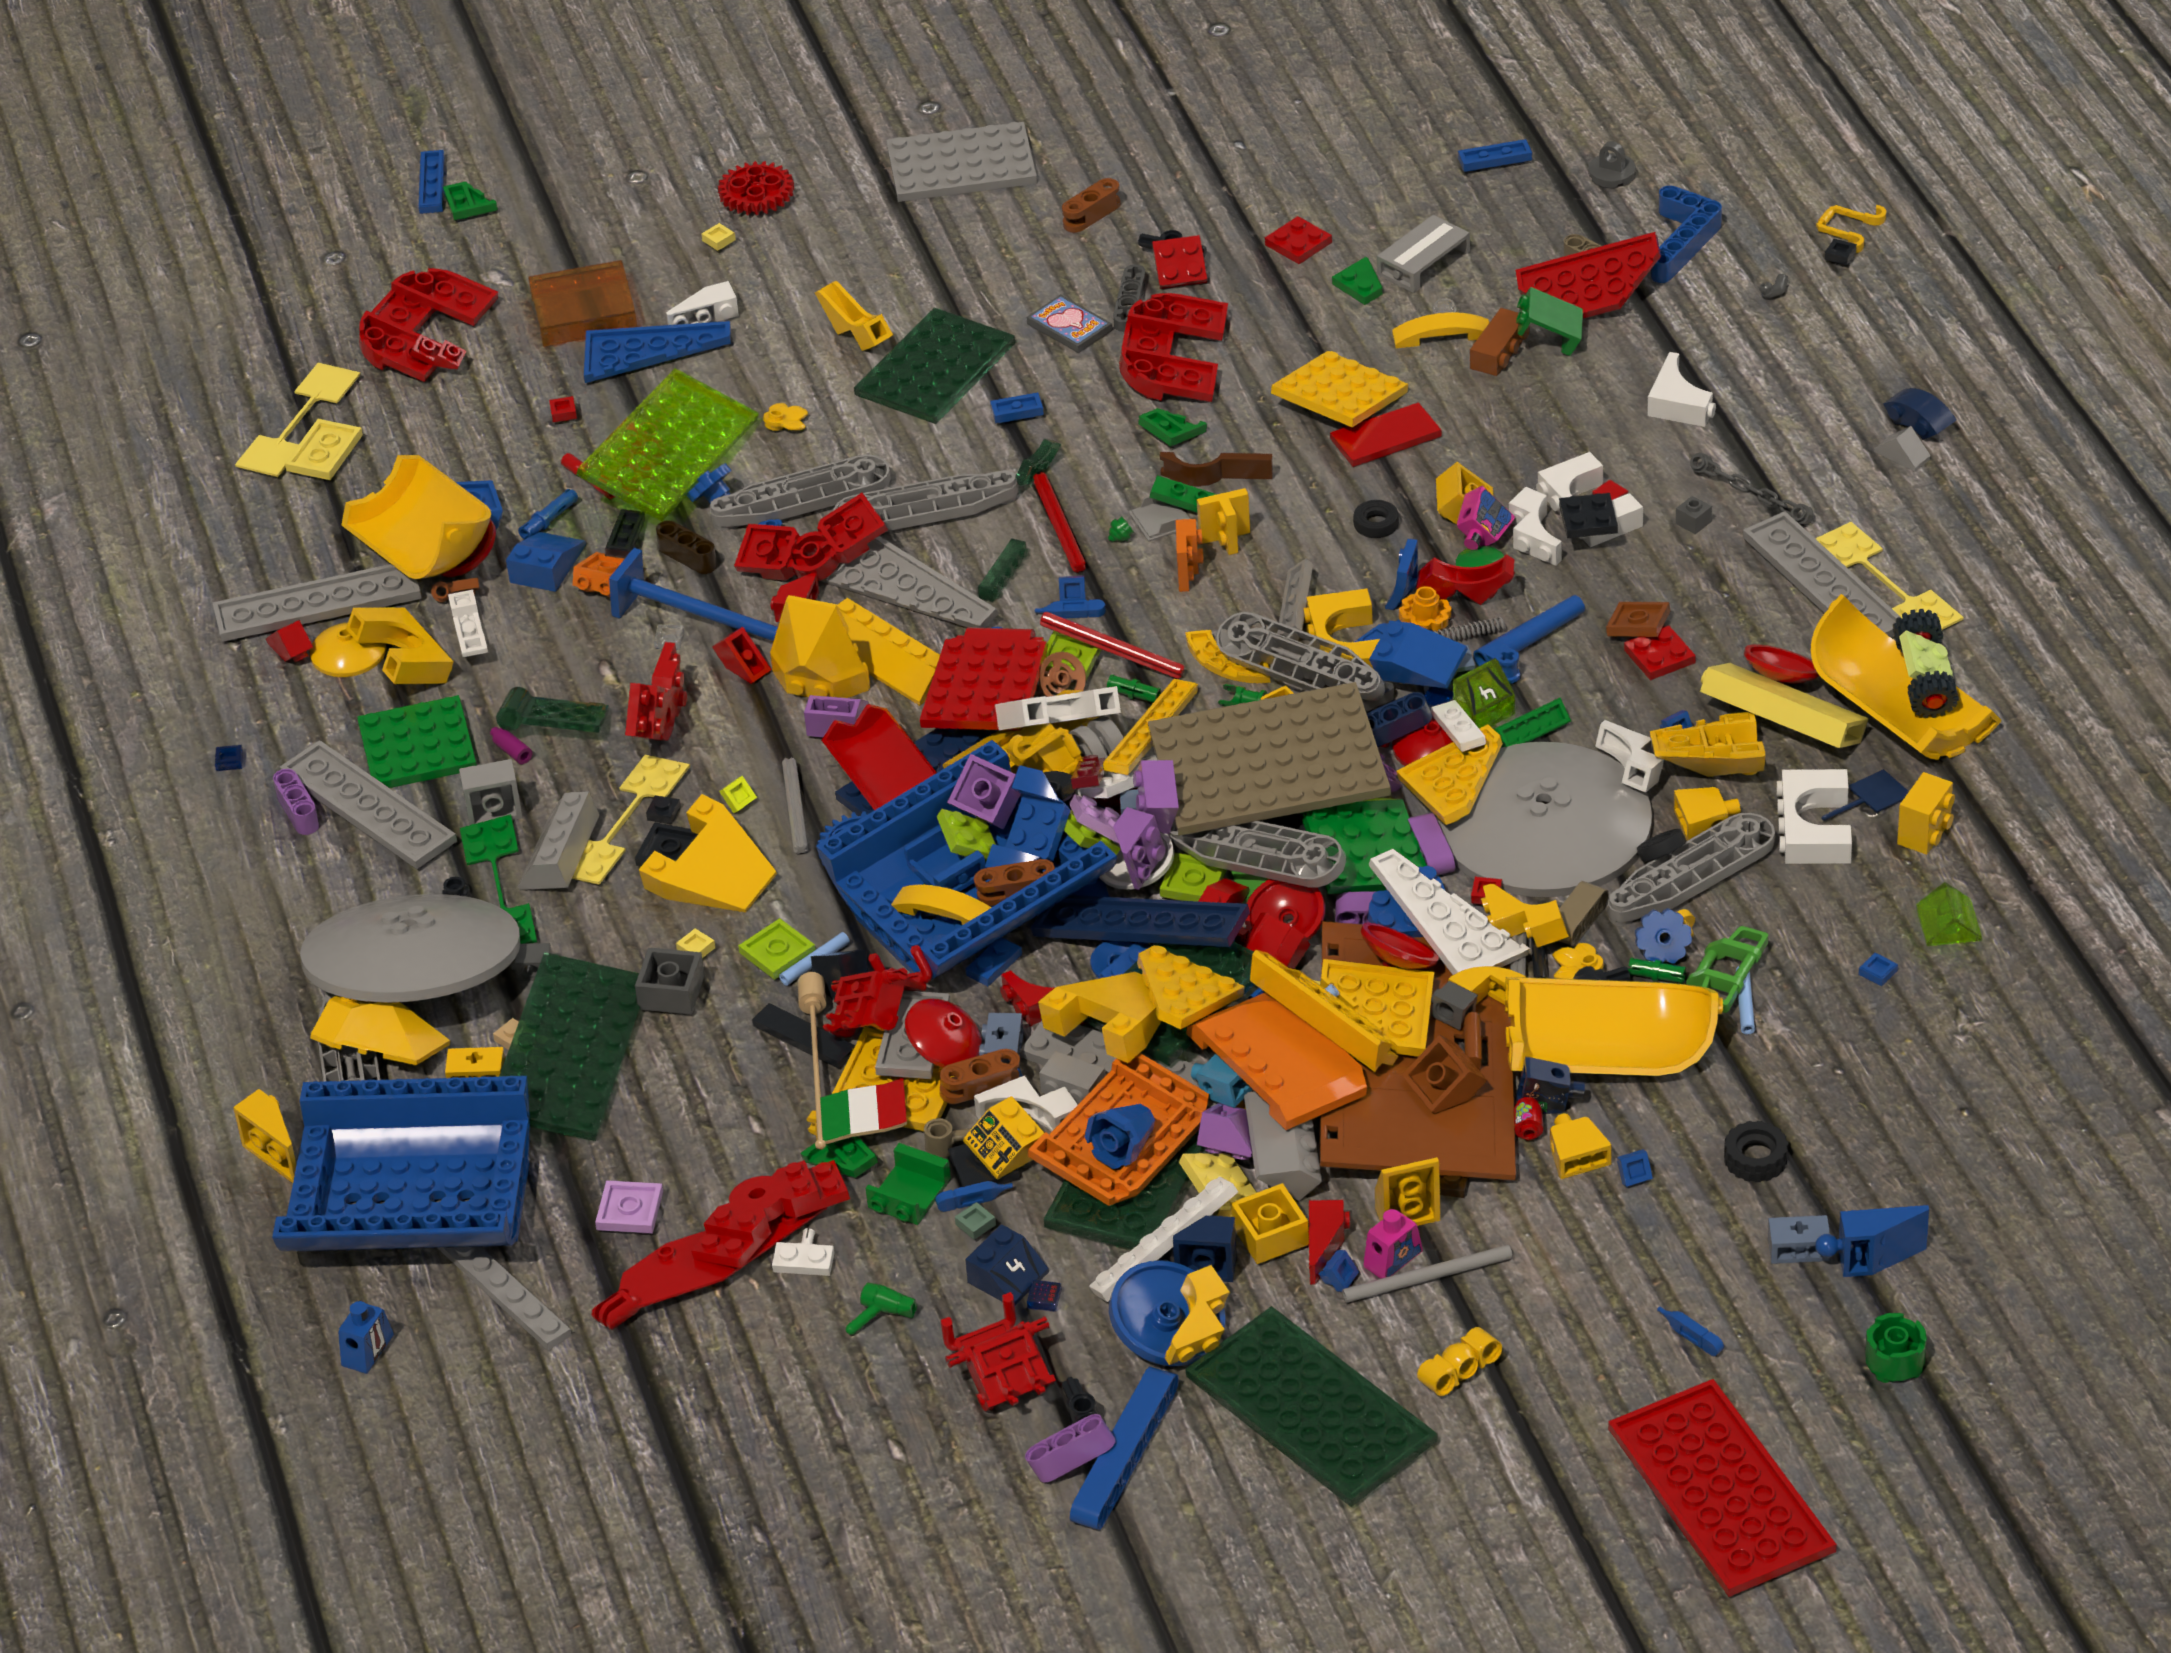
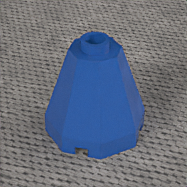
M1142 1104L1109 1109L1088 1118L1084 1137L1087 1143L1092 1142L1094 1149L1091 1151L1094 1157L1110 1168L1116 1169L1122 1165H1130L1138 1158L1154 1128L1155 1118L1151 1110Z

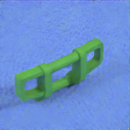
M1740 926L1729 938H1722L1709 943L1704 951L1705 956L1696 971L1690 974L1686 984L1706 988L1711 987L1728 992L1727 998L1723 1000L1722 1012H1729L1737 995L1744 987L1743 981L1753 964L1759 961L1762 952L1768 945V933ZM1742 938H1748L1759 943L1755 947L1739 941ZM1725 956L1742 961L1734 976L1712 970L1710 967L1715 960Z

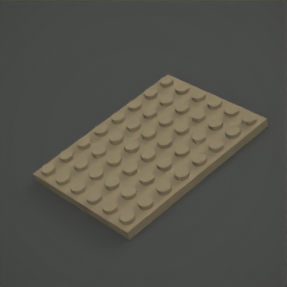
M1356 682L1148 721V730L1157 760H1173L1179 806L1174 821L1178 836L1391 795V787Z

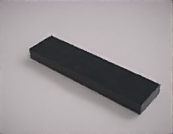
M768 1003L752 1019L754 1027L813 1056L811 1023L771 1003ZM817 1027L818 1059L841 1069L848 1062L855 1045Z

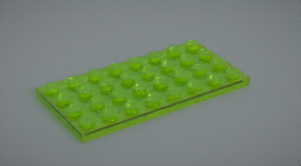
M675 368L578 467L576 475L662 522L687 496V493L699 483L697 479L706 471H710L757 421L759 413Z

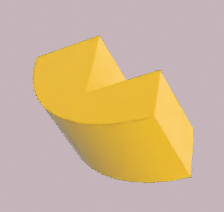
M1482 966L1462 970L1451 976L1448 981L1477 994L1476 1004L1488 995L1505 1005L1506 977L1526 976L1506 968Z

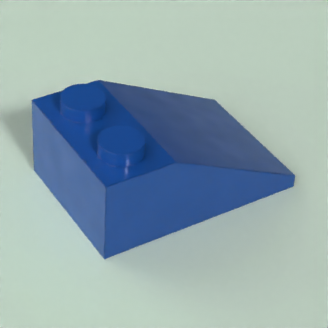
M538 532L517 543L506 559L510 583L556 592L586 546V541Z
M1390 620L1369 661L1383 681L1448 688L1468 648L1466 645L1414 623Z

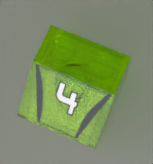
M1496 658L1453 680V700H1456L1478 728L1487 724L1493 726L1515 714V694Z

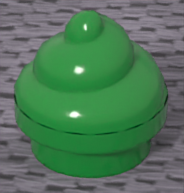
M1122 516L1118 520L1115 518L1110 523L1111 528L1109 529L1108 540L1113 542L1117 540L1120 542L1128 541L1134 530Z

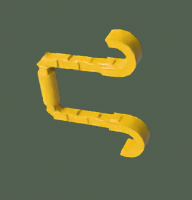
M1837 205L1831 206L1819 218L1816 227L1820 232L1857 244L1856 253H1859L1864 248V237L1862 235L1826 225L1835 213L1861 220L1869 225H1881L1886 221V209L1876 205V215Z
M1059 727L1021 753L1018 751V744L1023 741L1022 735L1013 736L1008 746L1009 752L1013 757L1027 759L1062 735L1065 746L1071 757L1075 759L1073 763L1066 766L1061 772L1072 773L1075 771L1078 762L1082 761L1083 758L1072 734L1068 733L1069 730Z

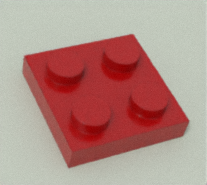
M1299 216L1265 237V246L1297 264H1301L1332 243L1331 234Z
M1200 235L1152 241L1159 289L1207 283Z
M1670 626L1662 628L1658 637H1637L1624 642V651L1649 680L1696 663V655Z

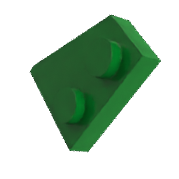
M466 181L443 186L444 195L454 220L466 219L471 216L498 210L494 199L487 200L483 192L474 189Z
M1367 257L1362 258L1332 276V285L1364 305L1383 295L1382 285Z
M1159 408L1139 415L1138 424L1169 446L1177 445L1207 431L1206 422L1200 421L1196 425L1186 422V416L1172 414Z
M858 1136L826 1144L824 1149H817L814 1143L800 1153L806 1163L815 1166L819 1163L834 1160L841 1174L854 1178L878 1163L876 1155Z

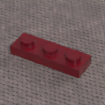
M1098 755L1083 757L1082 761L1078 762L1071 777L1072 789L1099 786L1105 773L1103 762L1106 758H1098Z

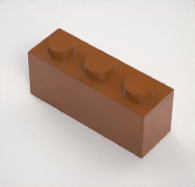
M1504 308L1499 309L1470 349V369L1497 376L1502 368H1506L1513 353H1517L1519 345L1523 340L1527 339L1530 332V326H1528L1522 336L1518 335L1516 318L1519 312Z

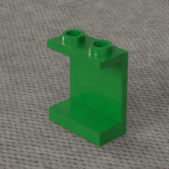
M1530 287L1526 295L1522 294L1517 303V308H1519V314L1516 318L1518 335L1522 336L1530 323L1536 324L1562 335L1561 353L1571 356L1581 341L1583 309Z
M898 1143L893 1150L895 1167L879 1188L867 1185L868 1208L876 1212H882L901 1221L918 1225L934 1204L936 1196L944 1190L951 1180L949 1160Z

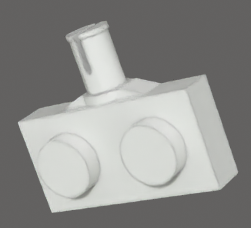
M806 1228L803 1230L801 1243H776L772 1263L773 1272L830 1276L835 1253L834 1246L813 1244L815 1231L809 1229L808 1233Z

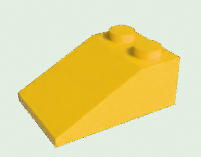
M258 1089L233 1107L242 1146L293 1183L297 1164L292 1143L280 1112V1104L274 1096H268Z
M1438 1157L1381 1170L1375 1186V1210L1380 1221L1383 1220L1384 1212L1390 1209L1399 1211L1414 1221L1417 1226L1440 1221Z

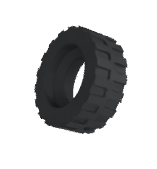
M1746 1121V1123L1736 1125L1726 1135L1724 1163L1728 1167V1171L1733 1173L1735 1177L1742 1178L1748 1182L1769 1181L1774 1177H1778L1785 1170L1788 1161V1141H1786V1135L1781 1132L1780 1128L1762 1121ZM1749 1145H1762L1770 1149V1155L1763 1158H1750L1742 1154V1148Z

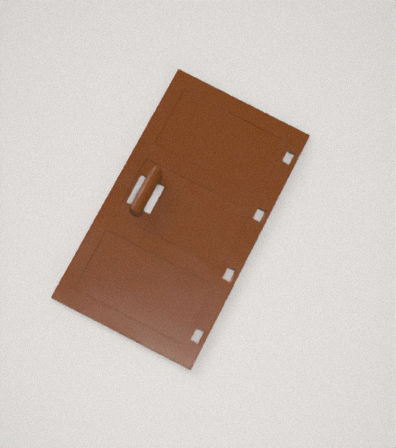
M1322 921L1321 973L1323 959L1384 966L1382 964L1383 960L1375 955L1364 941L1360 932L1363 924ZM1424 937L1415 938L1433 950ZM1329 948L1338 949V956H1329ZM1440 957L1436 965L1430 968L1416 969L1434 972L1432 996L1438 988L1441 989L1448 982V979L1453 976ZM1510 964L1505 965L1501 968H1506L1510 970ZM1487 995L1476 1004L1475 1012H1470L1466 1015L1463 1028L1458 1030L1432 1017L1433 1004L1431 1003L1426 1048L1439 1034L1453 1042L1454 1038L1464 1039L1465 1054L1487 1079L1469 1101L1443 1111L1431 1112L1402 1077V1074L1419 1056L1396 1054L1398 1058L1393 1066L1382 1063L1376 1072L1353 1057L1362 1066L1367 1085L1366 1096L1320 1115V1166L1381 1171L1438 1157L1439 1175L1515 1180L1513 1071H1511L1508 1063L1509 1047H1506L1505 1028L1511 1026V1017H1508V1013H1505V1005ZM1481 1040H1487L1488 1066L1481 1065ZM1328 1131L1337 1132V1139H1328Z

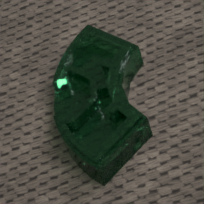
M1044 439L1032 456L1023 459L1015 476L1017 484L1023 486L1033 482L1034 475L1042 468L1047 469L1053 461L1061 444L1054 440Z

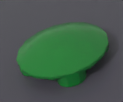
M1479 546L1476 550L1467 548L1458 554L1456 566H1484L1501 559L1504 555L1501 551L1489 546Z

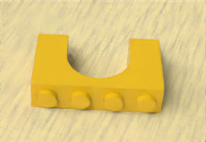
M1368 589L1306 597L1307 607L1303 608L1304 623H1309L1307 624V633L1349 648L1372 667L1369 658L1380 639L1342 642L1330 636L1344 628L1373 624L1372 603ZM1322 645L1319 648L1328 653L1332 650ZM1341 654V657L1350 661L1353 659L1349 655Z
M406 608L352 609L346 630L357 643H387L400 647L389 648L382 669L394 684L447 683L454 661Z

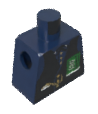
M1525 1057L1516 1093L1517 1101L1524 1097H1531L1536 1099L1541 1105L1542 1114H1556L1565 1111L1568 1098H1584L1585 1083L1570 1081V1071L1567 1065Z

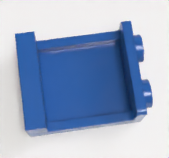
M941 827L934 829L904 848L908 867L926 885L940 886L960 892L974 883V876L978 871L986 868L984 856L978 850L967 857L950 852Z

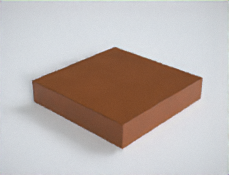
M1619 602L1606 626L1607 636L1658 637L1671 612L1670 603Z

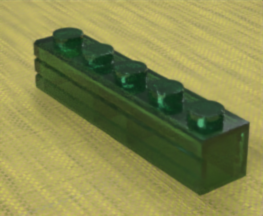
M1011 538L979 584L978 593L980 599L994 602L996 597L1000 596L1001 590L1007 586L1009 578L1013 577L1016 568H1019L1023 558L1027 557L1028 549H1026L1025 541Z

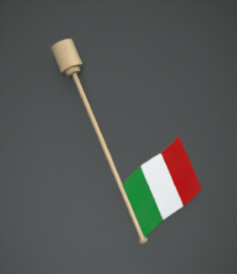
M815 972L801 975L797 982L799 1008L804 1013L810 1014L818 1139L815 1142L816 1148L824 1149L826 1144L849 1137L886 1132L907 1125L903 1078L885 1084L848 1089L821 1097L816 1014L822 1012L826 1007L825 980L822 975Z

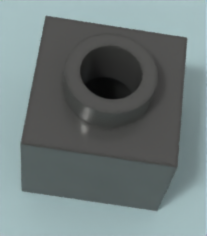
M1691 496L1676 508V524L1694 534H1697L1712 522V506L1694 496Z

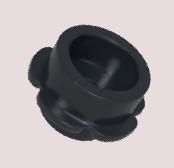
M450 877L443 884L444 890L442 894L465 896L468 894L469 888L461 877Z

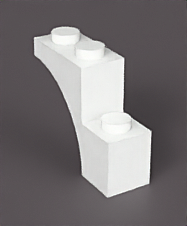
M1525 487L1509 502V511L1515 516L1511 524L1516 525L1513 528V548L1557 566L1562 561V541L1549 534L1541 524L1547 515V495Z
M1604 720L1600 724L1595 747L1609 753L1624 766L1625 771L1622 783L1647 792L1659 782L1664 759L1649 753L1652 744L1650 737Z
M1025 1075L974 1096L975 1111L978 1119L990 1107L1012 1096L1027 1114H1030L1035 1122L1043 1125L1051 1132L1078 1105L1066 1087L1039 1097Z

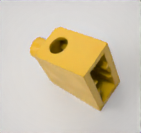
M1716 787L1674 790V812L1687 841L1727 819L1728 816L1741 813L1739 800L1736 798L1723 801L1720 791Z
M1563 1113L1555 1118V1126L1550 1128V1148L1560 1179L1611 1165V1143L1588 1117L1572 1120L1569 1114Z

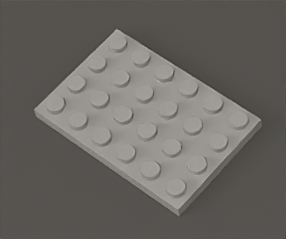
M1011 122L1009 124L988 125L986 127L965 128L963 130L942 131L934 134H919L917 136L896 137L886 140L898 202L1037 184L1024 122Z

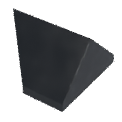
M865 949L811 956L812 971L823 976L825 992L833 1000L836 992L831 988L834 980H840V977L868 972Z

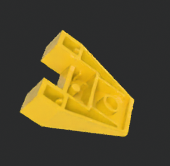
M701 794L686 812L691 831L698 834L677 861L654 851L639 869L644 889L667 900L746 913L775 878L777 872L726 807Z
M1137 972L1058 986L1038 1002L1043 1028L1064 1037L1088 1016L1107 1023L1102 1027L1106 1053L1127 1063L1147 1047L1161 1023V1020L1157 1019L1156 1006H1153L1151 1003L1149 987L1145 986L1142 974Z

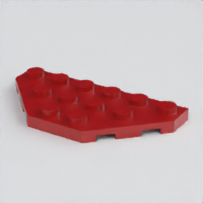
M1652 232L1516 269L1518 290L1521 295H1526L1530 287L1580 307L1583 309V319L1621 309L1661 257L1657 234Z

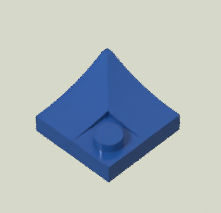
M1407 539L1405 548L1400 549L1396 585L1385 605V609L1394 610L1401 605L1402 600L1412 593L1417 584L1418 540Z

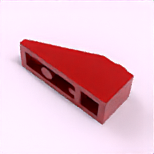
M1309 1200L1310 1285H1316L1320 1279V1271H1323L1327 1261L1332 1258L1334 1253L1343 1244L1344 1229H1350V1211H1344V1200Z

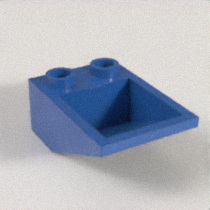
M1929 1206L1840 1211L1839 1239L1831 1234L1819 1236L1815 1243L1816 1251L1823 1257H1831L1838 1251L1843 1277L1874 1275L1927 1249Z

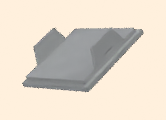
M1149 497L1143 499L1141 507L1128 511L1148 542L1175 534L1176 520L1190 519L1183 508Z

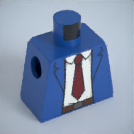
M362 1301L351 1304L350 1314L338 1332L341 1366L365 1374L372 1368L394 1335L385 1311L382 1308L366 1304Z

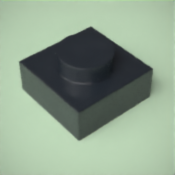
M1833 239L1825 251V260L1848 265L1856 253L1857 244Z
M655 795L646 812L647 821L673 824L681 807L680 799Z

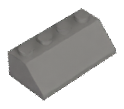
M589 791L565 793L552 810L518 884L519 890L567 888L599 817Z
M1248 1092L1244 1095L1256 1179L1271 1187L1283 1183L1290 1195L1300 1201L1322 1182L1312 1119L1285 1130L1269 1115L1270 1105L1256 1092Z

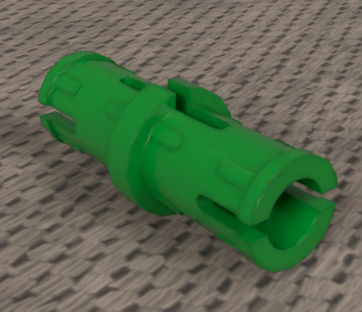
M1112 674L1107 682V688L1117 686L1118 693L1128 695V698L1133 700L1139 698L1154 703L1161 694V688L1142 684L1138 679L1128 680Z
M1631 957L1628 965L1630 966L1628 968L1630 975L1652 978V981L1658 982L1660 979L1683 984L1686 976L1684 975L1686 973L1685 966L1663 964L1662 960L1652 962Z

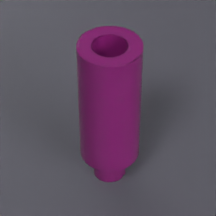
M498 727L491 729L490 735L493 737V743L516 762L525 764L531 759L532 750L506 728L499 729Z

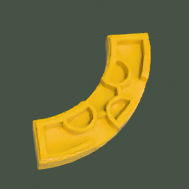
M1211 630L1185 632L1187 646L1191 654L1209 671L1221 677L1239 682L1270 683V676L1233 663L1225 658ZM1260 662L1259 665L1269 668L1268 663Z

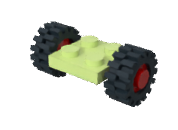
M1914 609L1910 610L1911 614L1908 615L1905 612L1902 614V618L1898 617L1896 619V623H1893V633L1898 650L1901 649L1904 655L1908 675L1914 678L1911 681V685H1908V695L1912 711L1916 712L1918 716L1922 714L1924 718H1928L1929 715L1932 718H1936V714L1940 713L1943 716L1946 710L1951 712L1953 710L1952 706H1957L1959 697L1948 659V652L1946 647L1941 644L1943 632L1939 617L1936 613L1932 614L1931 610L1924 612V609H1919V612L1915 613Z

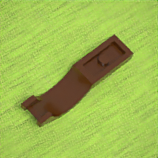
M1160 452V460L1164 463V467H1161V475L1194 487L1209 486L1219 482L1222 478L1273 479L1272 454L1221 453L1218 458L1211 462L1189 464L1178 459L1174 452Z

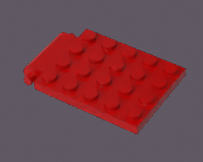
M967 628L964 635L945 639L919 719L921 728L999 730L995 704L1034 697L1040 677L1041 664L1047 654V641H1044V637H1036L1034 629ZM1024 727L1007 730H1022Z

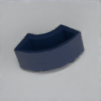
M1917 388L1903 389L1883 403L1895 425L1912 426L1913 430L1917 432L1922 440L1938 434L1957 420L1942 401L1934 395Z

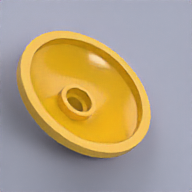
M348 622L327 628L312 642L313 648L310 649V658L313 666L323 674L333 677H352L366 673L376 667L383 660L387 645L386 643H357L346 630Z

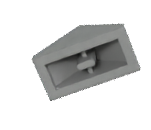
M1912 426L1889 435L1874 448V452L1914 472L1930 460L1929 452Z

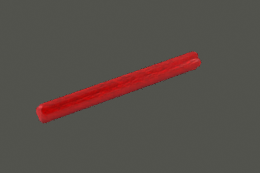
M1043 472L1035 474L1033 477L1034 484L1072 570L1076 573L1084 571L1086 569L1085 560L1047 475Z
M1044 612L1040 619V625L1165 675L1180 679L1184 673L1185 666L1183 664L1050 612Z

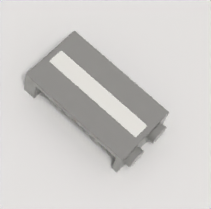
M1432 215L1377 255V275L1415 293L1420 289V273L1454 248L1466 254L1470 252V233Z

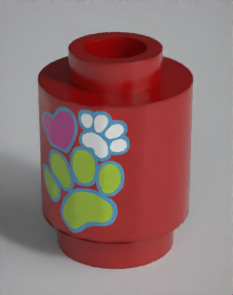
M1524 1097L1519 1099L1513 1109L1515 1134L1522 1139H1535L1543 1132L1542 1107L1534 1098Z

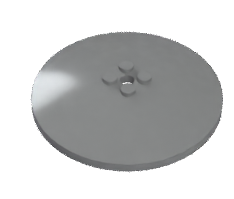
M1529 742L1500 748L1468 815L1448 825H1445L1437 816L1436 819L1452 851L1455 866L1470 878L1502 879V890L1514 895L1560 897L1570 895L1581 881L1600 887L1627 871L1639 859L1637 847L1650 838L1652 811L1646 792L1622 783L1625 768L1611 757L1573 744Z
M416 894L391 897L352 907L319 924L307 935L302 943L300 950L301 966L305 976L314 985L337 996L370 1002L425 1000L472 988L502 972L512 963L519 952L520 932L517 922L508 912L483 900L448 894Z

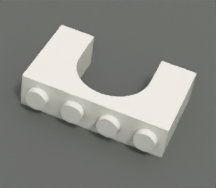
M1591 452L1585 453L1539 471L1536 489L1538 492L1547 495V502L1551 508L1561 515L1559 498L1577 496L1603 484V465ZM1630 493L1612 500L1618 524V533L1579 538L1583 539L1590 547L1643 527V506Z
M1117 686L995 704L999 731L1121 713Z
M1847 769L1782 770V781L1776 782L1777 797H1782V799L1777 800V814L1783 815V818H1778V834H1784V836H1779V853H1785V864L1851 863V825H1817L1809 823L1799 816L1802 812L1812 808H1840L1847 805Z

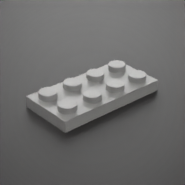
M903 990L897 1016H899L897 1024L892 1030L884 1031L875 1066L876 1075L932 1078L935 1064L926 1060L912 1046L906 1034L905 1018L910 1008L918 1001L934 998L950 1002L949 993Z

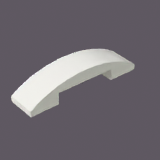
M473 590L448 594L462 657L487 653L488 649Z

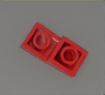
M420 334L409 355L434 366L458 369L466 350L447 340H444L443 344L440 345Z

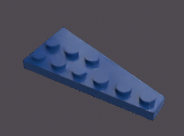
M730 321L586 331L584 381L585 383L731 344Z

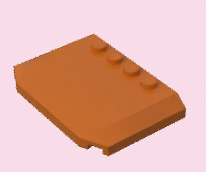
M1266 992L1187 1026L1186 1034L1202 1050L1209 1046L1270 1105L1269 1115L1285 1130L1366 1096L1367 1085L1362 1066L1344 1049Z
M1141 1053L1129 1063L1116 1058L1112 1062L1111 1071L1050 1134L1045 1132L1028 1149V1157L1106 1205L1116 1204L1137 1196L1200 1129L1202 1112L1207 1110L1209 1093ZM1142 1104L1151 1110L1155 1123L1138 1158L1130 1165H1122L1116 1169H1112L1096 1159L1091 1151L1094 1149L1092 1142L1087 1143L1084 1137L1088 1118L1109 1109Z

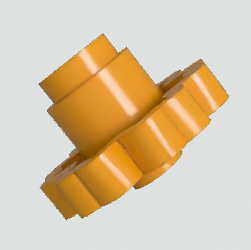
M1431 587L1418 588L1415 594H1410L1402 600V607L1399 608V619L1401 622L1414 623L1430 631L1435 630L1438 632L1439 629L1446 628L1448 626V619L1451 618L1449 602L1444 599L1440 600L1439 595Z

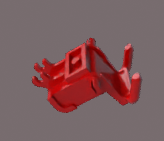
M912 946L910 950L920 972L908 974L905 968H890L886 970L879 955L874 953L870 954L868 958L874 971L840 977V980H834L831 988L836 992L834 1003L837 1004L835 1014H826V1018L831 1021V1025L824 1024L823 1029L839 1038L851 1037L855 1033L856 1028L870 1025L881 1031L892 1030L898 1021L899 1016H897L903 990L925 992L926 984L933 977L932 969L920 946Z
M1011 1292L1002 1295L1003 1320L961 1337H954L953 1323L950 1317L940 1320L944 1345L950 1351H957L949 1356H945L946 1363L949 1362L947 1364L949 1368L963 1362L966 1363L979 1392L976 1394V1397L984 1411L991 1410L996 1405L1005 1401L1014 1406L1019 1403L1018 1396L1033 1390L1038 1395L1045 1393V1387L1054 1384L1056 1381L1053 1374L1049 1375L1033 1339L1035 1333L1050 1328L1049 1322H1046L1047 1318L1044 1316L1031 1323L1029 1321L1026 1323L1022 1321L1014 1326L1016 1323V1312Z

